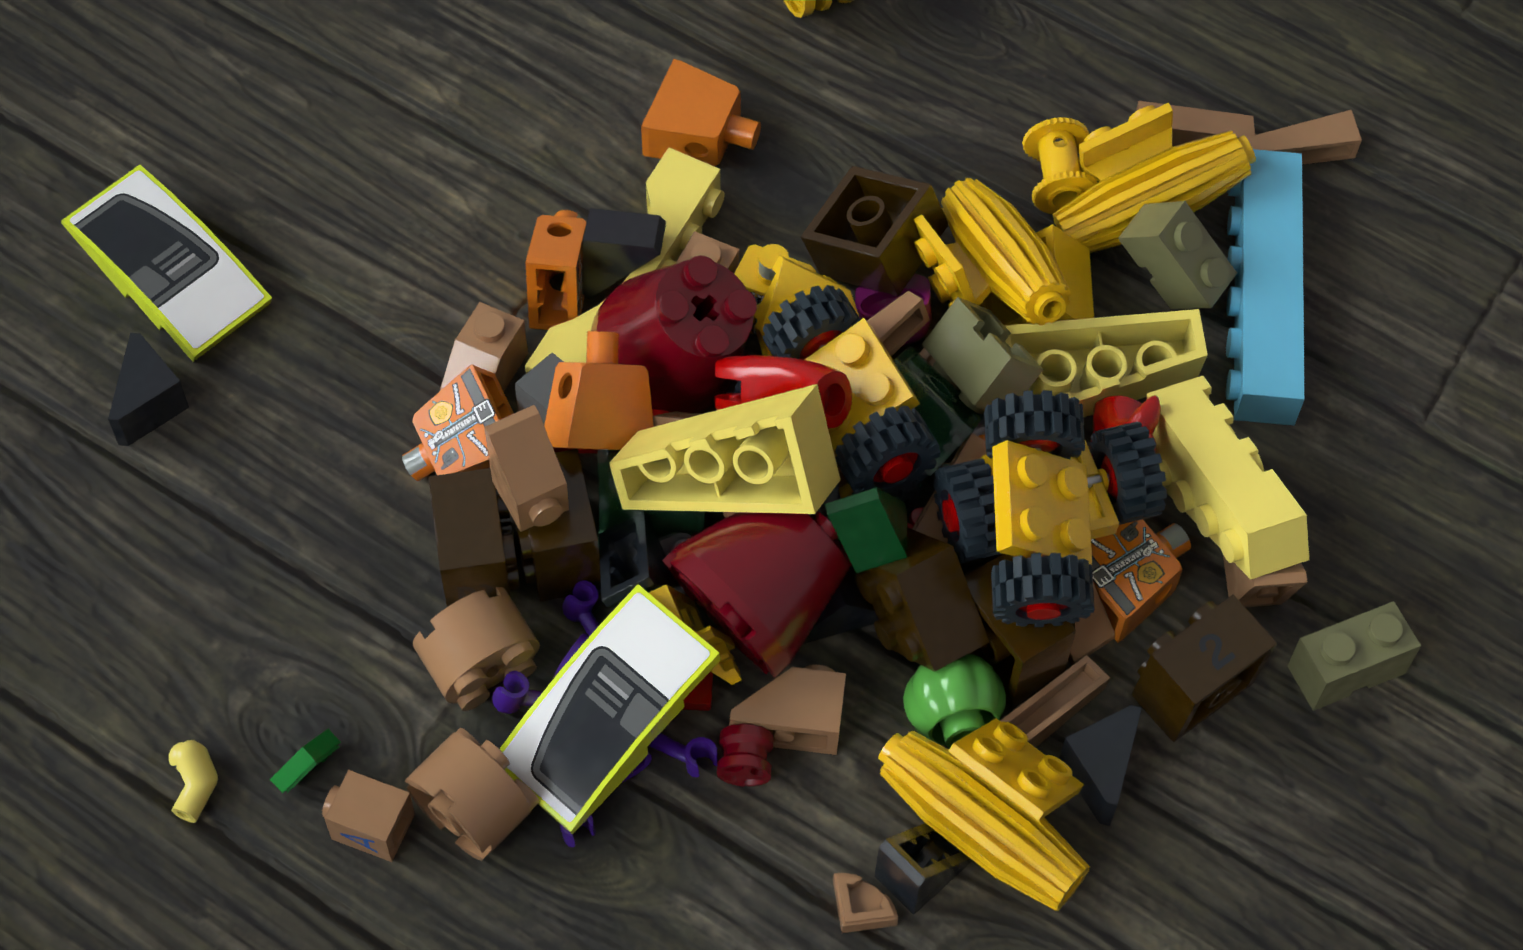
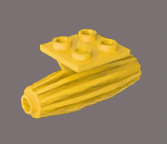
M1169 102L1158 108H1155L1153 105L1143 107L1129 117L1128 122L1113 129L1109 126L1101 127L1087 135L1084 142L1079 144L1081 172L1094 176L1098 183L1053 213L1054 223L1057 228L1089 248L1090 253L1121 245L1122 243L1118 239L1144 204L1186 201L1191 210L1195 212L1250 176L1252 173L1250 164L1256 162L1255 153L1246 136L1243 135L1237 138L1236 134H1233L1231 130L1172 147L1173 110Z
M965 178L964 181L958 180L954 183V186L945 191V197H942V210L956 243L944 244L923 215L913 219L920 235V239L914 241L917 252L926 267L933 268L935 274L929 276L928 279L940 302L944 303L947 300L951 302L948 304L949 308L957 297L980 305L993 292L996 297L1032 324L1037 323L1039 326L1057 321L1066 312V307L1071 302L1069 297L1071 293L1052 252L1011 203L976 179L974 181L972 178Z
M997 718L954 742L950 749L915 731H910L904 737L899 733L893 735L878 756V759L884 763L880 769V775L923 822L997 880L1054 911L1060 910L1083 882L1090 868L1086 861L1044 818L1077 795L1084 786L1082 782L1072 776L1071 768L1059 758L1045 755L1027 742L1028 737L1020 728L1009 722H1001Z

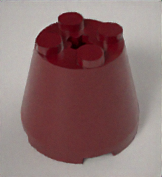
M699 255L694 256L690 260L650 271L623 282L599 307L594 317L591 331L619 333L618 364L646 367L649 376L652 409L702 414L715 404L716 395L726 394L734 381L716 377L715 363L724 357L743 356L753 326L757 302L752 293L747 291L744 284L732 271L714 262L707 256Z
M736 512L678 544L662 560L669 574L692 601L698 599L696 601L697 604L718 626L717 629L731 637L735 647L765 674L770 672L775 678L792 662L852 566L843 545L836 540L839 537L832 523L820 512H817L812 518L808 514Z

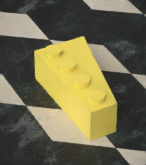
M1199 309L1064 320L1045 323L1043 326H1039L1037 323L1005 325L1011 333L1005 342L1011 348L1015 343L1022 345L1044 369L1028 391L1033 390V395H1041L1043 390L1052 391V396L1062 392L1068 394L1069 398L1076 397L1079 399V404L1082 403L1083 417L1093 415L1095 403L1105 397L1119 395L1138 400L1147 397L1149 392L1199 376L1208 355Z
M1196 377L1147 393V399L1156 395L1160 401L1161 415L1152 435L1156 441L1155 453H1160L1162 463L1159 464L1160 470L1165 472L1166 481L1162 482V485L1166 488L1167 494L1173 499L1177 509L1182 513L1186 512L1197 524L1201 534L1204 537H1210L1219 546L1225 559L1229 563L1234 562L1250 580L1308 561L1309 546L1306 513L1274 470L1264 471L1258 449L1249 437L1241 440L1237 438L1230 424H1233L1234 416L1225 404L1222 403L1214 406L1211 403L1209 395L1211 394L1212 387L1205 377Z
M817 384L637 431L609 462L620 503L624 510L815 514L840 482Z

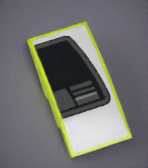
M141 165L135 167L61 221V224L125 298L130 296L159 330L164 328L192 362L267 307L272 301L269 293L211 230Z
M637 584L564 665L500 747V750L510 762L505 771L513 780L519 779L525 783L540 801L538 804L573 835L649 754L647 746L685 707L683 700L721 661L720 653Z

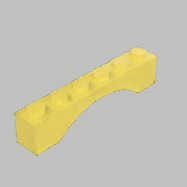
M672 148L667 149L646 181L647 213L660 215L666 221L661 254L631 272L624 282L635 276L675 264L694 231L702 234L704 222L708 217L714 218L718 214L724 200V191L720 190L719 168ZM604 301L572 320L550 327L526 363V374L551 353H554L564 362L586 363L587 331H591L594 317Z

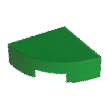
M329 728L304 745L270 779L271 782L282 794L286 791L287 793L303 781V778L316 765L325 762L340 747L341 741Z

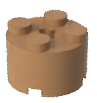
M496 587L497 596L489 598L485 590H481L456 601L430 620L435 630L426 639H424L419 631L413 640L415 651L448 703H458L462 711L472 710L484 703L490 697L488 689L504 681L508 672L518 671L527 678L537 668L533 658L539 650L540 643L503 587Z
M459 728L456 732L452 733L405 779V782L409 784L406 788L410 792V796L426 816L440 830L446 827L456 836H460L455 844L480 861L491 853L540 802L536 794L519 779L513 780L508 775L505 769L510 765V762L498 747L488 740L480 745L463 728Z

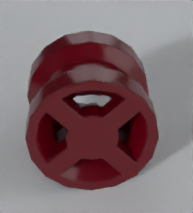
M737 724L723 728L720 731L719 746L724 750V757L718 761L717 777L728 784L736 786H760L771 780L772 765L767 761V754L773 750L774 735L772 732L763 727L749 724Z

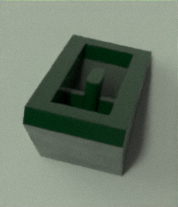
M874 488L825 504L827 515L856 573L907 558V510L905 502L878 488Z

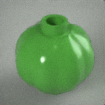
M969 653L935 672L920 665L906 685L903 703L909 722L919 734L950 749L954 742L995 718L1000 720L1006 705V694L1003 683L993 667L982 657Z

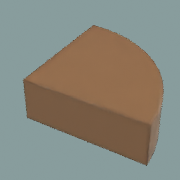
M833 874V885L842 933L897 926L898 915L896 909L886 894L884 895L875 886L862 880V877L855 874Z

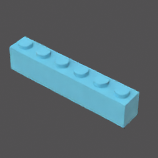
M1253 149L1256 162L1250 164L1251 175L1227 191L1228 196H1235V206L1230 207L1227 222V234L1235 236V246H1230L1228 261L1237 274L1235 276V287L1230 286L1227 297V316H1235V328H1229L1227 336L1226 356L1234 358V370H1229L1226 399L1234 400V420L1294 426L1305 399L1302 153Z

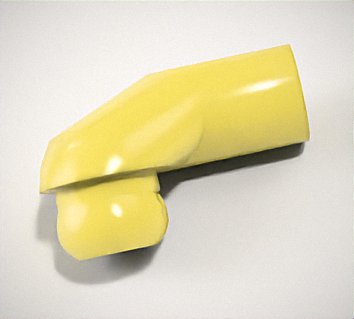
M187 740L175 744L169 753L170 765L176 766L185 783L171 811L185 821L196 823L217 784L218 775L207 748L195 740Z

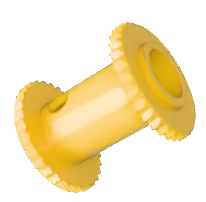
M1066 117L1047 119L1030 128L1023 138L1022 144L1025 154L1041 162L1043 179L1034 187L1032 201L1034 206L1042 212L1048 214L1055 213L1098 183L1094 176L1081 172L1078 157L1079 144L1084 142L1085 137L1089 135V131L1078 120ZM1058 138L1063 139L1058 142H1054V140Z

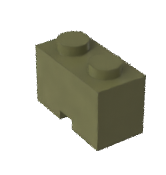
M1186 201L1144 204L1118 238L1139 267H1146L1152 274L1151 284L1170 309L1212 308L1237 274Z
M959 297L956 298L922 344L935 360L933 368L942 377L955 383L961 390L959 394L960 400L971 410L979 414H984L987 404L992 405V401L996 398L1005 400V395L1011 393L1023 396V391H1028L1044 370L1022 345L1015 343L1011 348L1005 342L1011 333L990 309Z
M1393 601L1300 638L1287 667L1314 711L1351 696L1355 690L1365 686L1371 688L1406 674L1421 644Z

